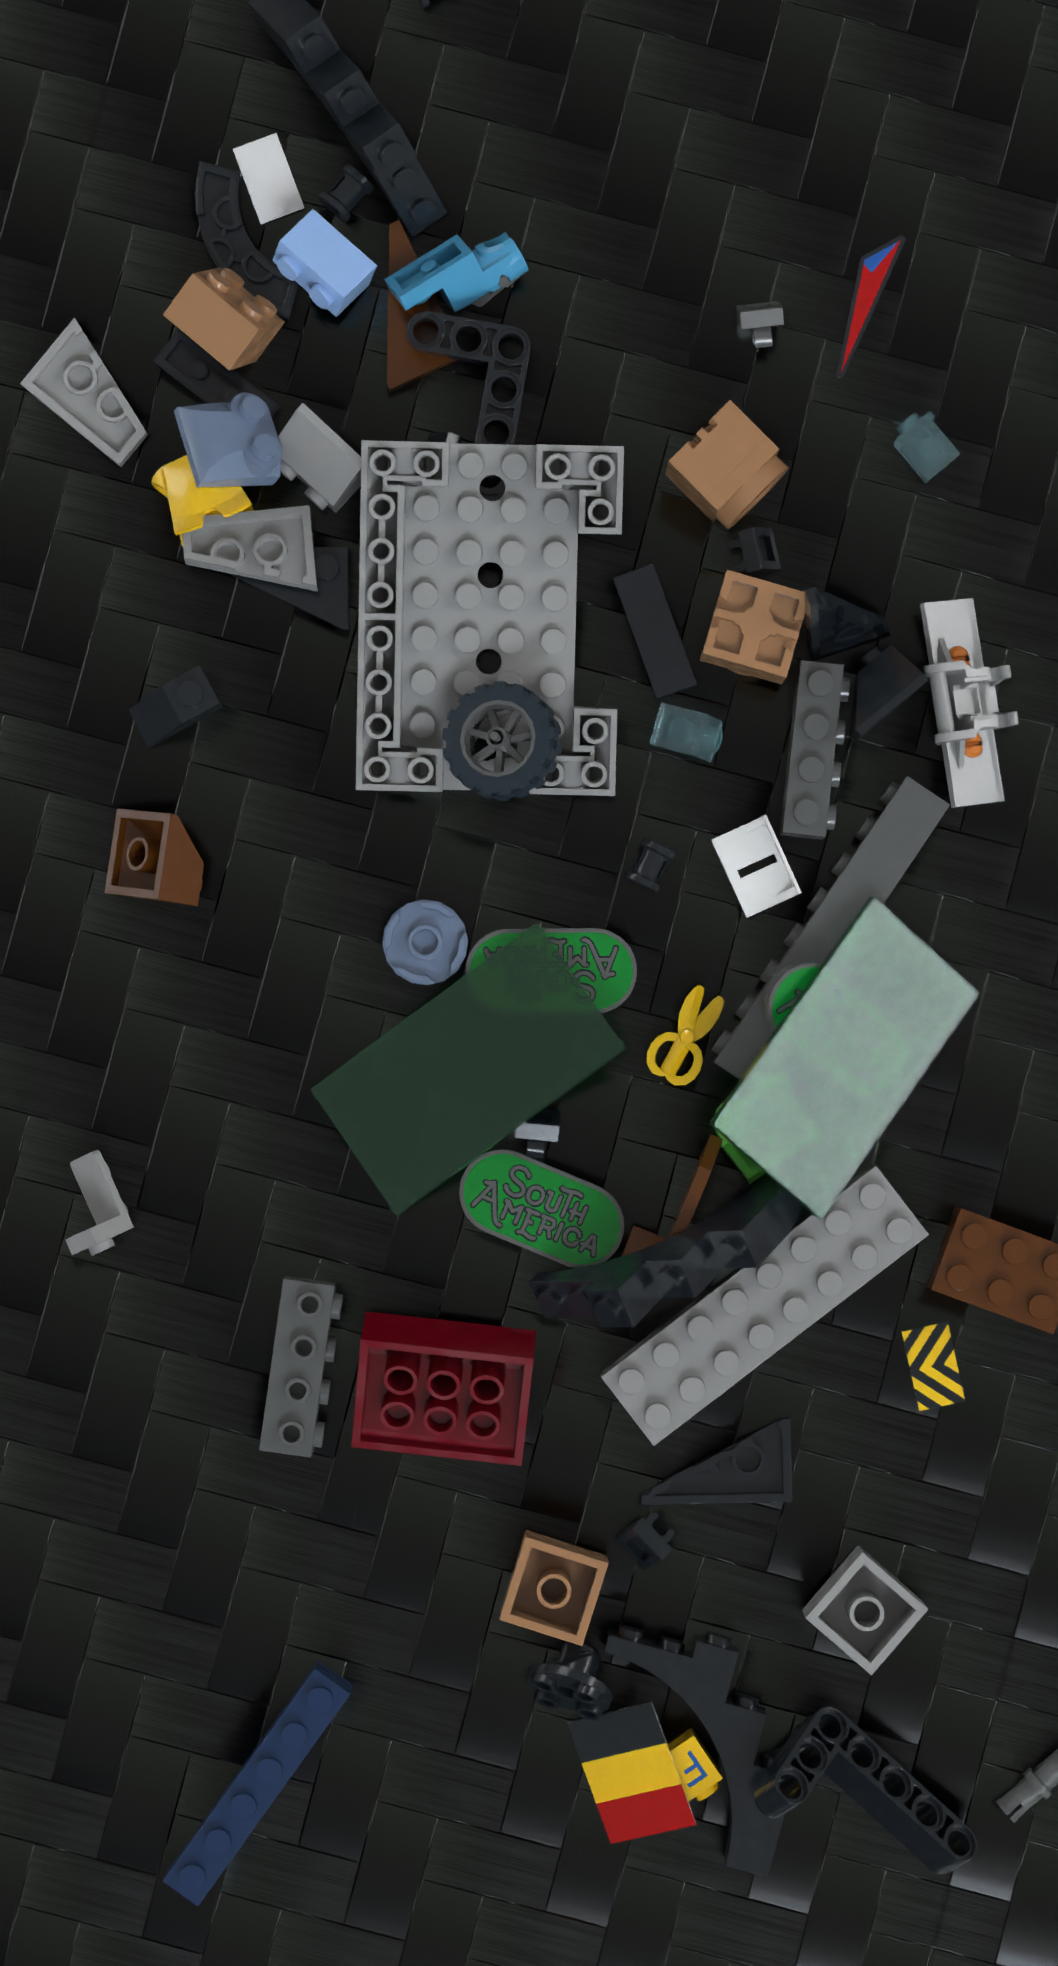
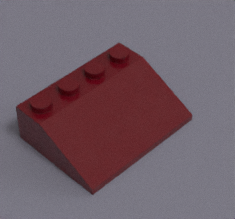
M366 1311L360 1339L351 1447L522 1466L537 1330Z

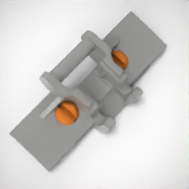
M973 598L921 603L920 609L929 665L923 668L925 676L930 679L938 734L934 735L935 744L942 745L951 808L1005 801L994 730L1018 725L1019 721L1017 711L1009 713L999 712L995 685L1005 679L1012 678L1010 665L996 668L984 667Z

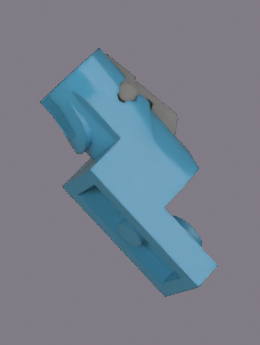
M506 232L477 244L473 251L458 235H455L384 280L391 293L405 310L426 302L432 294L439 291L445 302L456 312L470 304L478 307L484 306L501 290L510 286L529 269L511 237H508Z

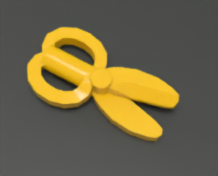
M701 985L695 986L683 1002L678 1017V1034L665 1032L657 1036L647 1051L646 1064L651 1073L657 1076H665L674 1086L687 1085L700 1072L703 1062L702 1051L694 1042L712 1029L723 1008L724 1000L721 996H717L698 1015L704 994V988ZM666 1041H673V1045L661 1067H659L656 1063V1054L659 1047ZM690 1050L694 1055L692 1067L685 1075L676 1076L678 1069Z

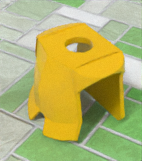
M187 455L162 466L155 473L151 481L154 488L168 498L175 535H180L182 546V534L203 527L204 516L221 514L226 518L238 512L254 511L251 501L241 486L197 488Z

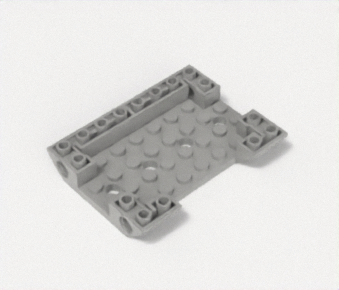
M361 440L356 790L417 792L470 790L459 779L455 778L449 769V762L444 758L443 749L446 748V742L442 740L443 728H448L449 720H447V716L451 709L456 710L460 704L458 700L464 694L471 695L476 692L474 688L482 684L490 686L494 685L496 681H505L508 684L516 683L522 685L539 696L553 710L554 718L559 722L561 728L559 741L562 743L561 754H557L555 762L558 764L552 774L548 772L544 778L546 782L539 789L534 787L528 791L529 794L615 796L617 709L574 706L578 534L622 535L624 446L459 444L449 442ZM490 475L500 477L505 483V493L496 501H488L480 493L482 480ZM494 562L502 568L503 580L500 585L494 588H487L480 583L478 571L483 564ZM493 649L499 653L502 663L497 672L485 674L478 669L476 658L482 650ZM504 710L496 712L503 729L513 711ZM523 716L511 735L530 732L528 722ZM489 717L482 721L477 730L487 733L488 730L493 728ZM474 737L473 749L475 742L478 739L477 737ZM530 741L518 743L517 751L523 757H525L529 750ZM505 755L504 771L510 770L519 764L512 755ZM496 757L490 760L484 759L479 764L485 769L494 772Z

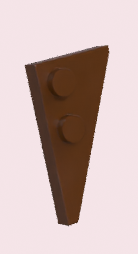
M399 220L389 224L388 277L418 259ZM388 288L386 384L389 392L457 361L419 353L409 345L407 340V325L415 314L426 311L444 314L435 294H432L426 302L405 310ZM424 321L416 325L413 335L419 343L430 344L437 339L438 330L433 323Z

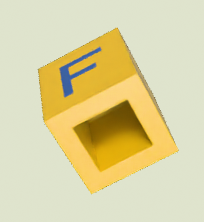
M692 1727L667 1744L688 1802L695 1797L698 1801H702L719 1788L717 1782L723 1779L721 1770Z

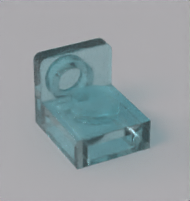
M928 411L921 418L916 412L897 427L896 430L901 435L897 437L893 444L925 483L930 481L960 455L959 451L934 423L935 416L931 411Z
M661 703L650 744L658 748L691 755L703 761L711 762L714 753L718 751L722 743V721L706 713Z

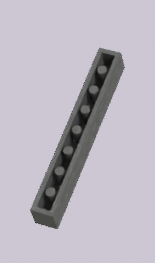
M906 776L900 784L893 780L879 800V802L885 805L876 819L869 815L855 835L861 841L852 855L846 851L842 854L831 873L837 876L828 891L823 887H820L807 906L813 913L804 926L798 922L795 924L783 942L789 949L779 962L772 958L759 978L765 984L758 995L754 997L749 993L735 1013L736 1016L741 1018L740 1022L732 1033L725 1029L712 1047L711 1051L717 1054L713 1063L751 1088L752 1084L762 1075L770 1073L787 1048V1045L771 1032L764 1014L766 1015V1004L763 1003L764 994L772 977L786 965L807 961L820 962L838 972L949 808L950 804L910 777Z

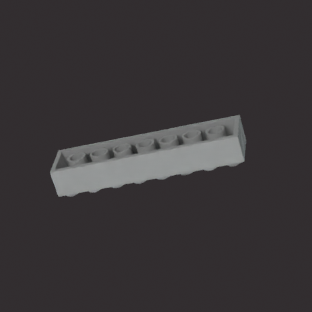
M871 1164L812 1209L758 1268H735L700 1295L697 1300L691 1302L601 1371V1378L649 1441L655 1446L929 1234L877 1166Z

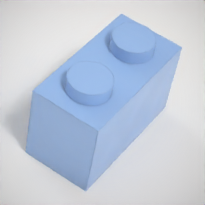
M314 209L279 241L272 260L277 264L283 276L289 280H295L309 293L310 298L317 306L329 310L335 317L369 286L377 267L372 260Z

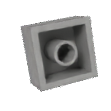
M857 1545L802 1609V1612L810 1623L872 1675L927 1612L928 1608L920 1598Z

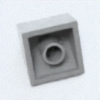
M302 403L278 436L282 449L281 473L290 481L297 476L308 487L304 494L318 508L323 510L328 505L336 513L361 487V456Z

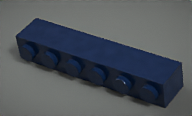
M318 1660L168 1868L163 1882L196 1906H199L347 1700L353 1687L350 1682Z

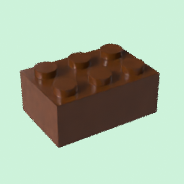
M955 1206L926 1287L1054 1334L1058 1324V1243Z

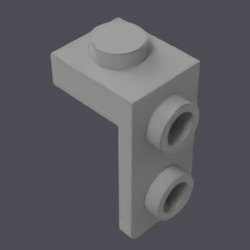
M99 1150L90 1152L70 1162V1167L96 1223V1226L65 1239L72 1255L88 1248L91 1256L115 1246L112 1237L134 1228L128 1215V1209L118 1193L111 1177L110 1169Z

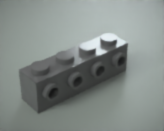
M801 660L797 666L779 835L822 840L826 837V830H834L837 805L829 804L831 787H839L841 762L834 761L836 744L843 745L846 719H839L840 702H848L850 690V676H843L844 665Z
M291 1276L283 1278L260 1451L311 1458L314 1447L322 1448L325 1422L318 1421L320 1404L328 1405L331 1379H324L326 1361L334 1362L337 1346V1337L330 1336L332 1319L340 1320L343 1294L336 1293L337 1283Z

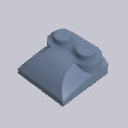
M240 393L231 402L177 407L174 414L197 488L274 485L279 479L282 449L269 408L261 398L251 393Z

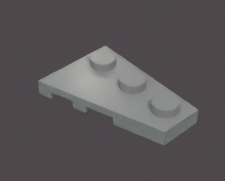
M74 317L20 384L118 466L122 467L148 434Z
M309 505L238 512L226 518L221 514L204 516L203 527L182 534L186 565L318 592Z

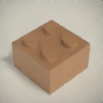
M219 267L193 273L163 316L230 371L255 363L285 322L276 315L278 310L269 300L260 295L254 297L243 287L245 282L238 274L228 268H223L222 270Z
M526 1530L501 1606L499 1620L583 1646L609 1564L608 1556Z

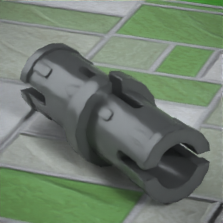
M1058 1749L1035 1769L1029 1767L1023 1772L1025 1777L1003 1797L996 1800L999 1807L1006 1815H1010L1009 1818L1014 1823L1042 1797L1047 1800L1052 1795L1051 1789L1058 1784Z

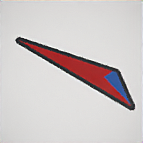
M902 235L867 253L860 259L836 373L838 378L845 376L905 243V237Z

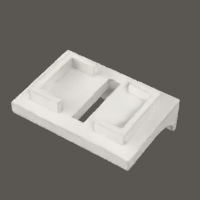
M763 815L711 840L746 918L802 893L767 815ZM774 854L777 862L740 878L737 870Z

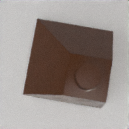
M117 809L104 893L198 906L204 863L178 815Z

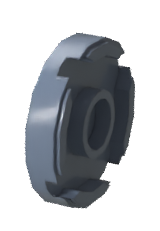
M422 899L408 903L393 913L384 929L382 945L386 960L397 975L411 983L431 985L445 981L458 971L466 957L468 937L464 923L453 909L438 901Z

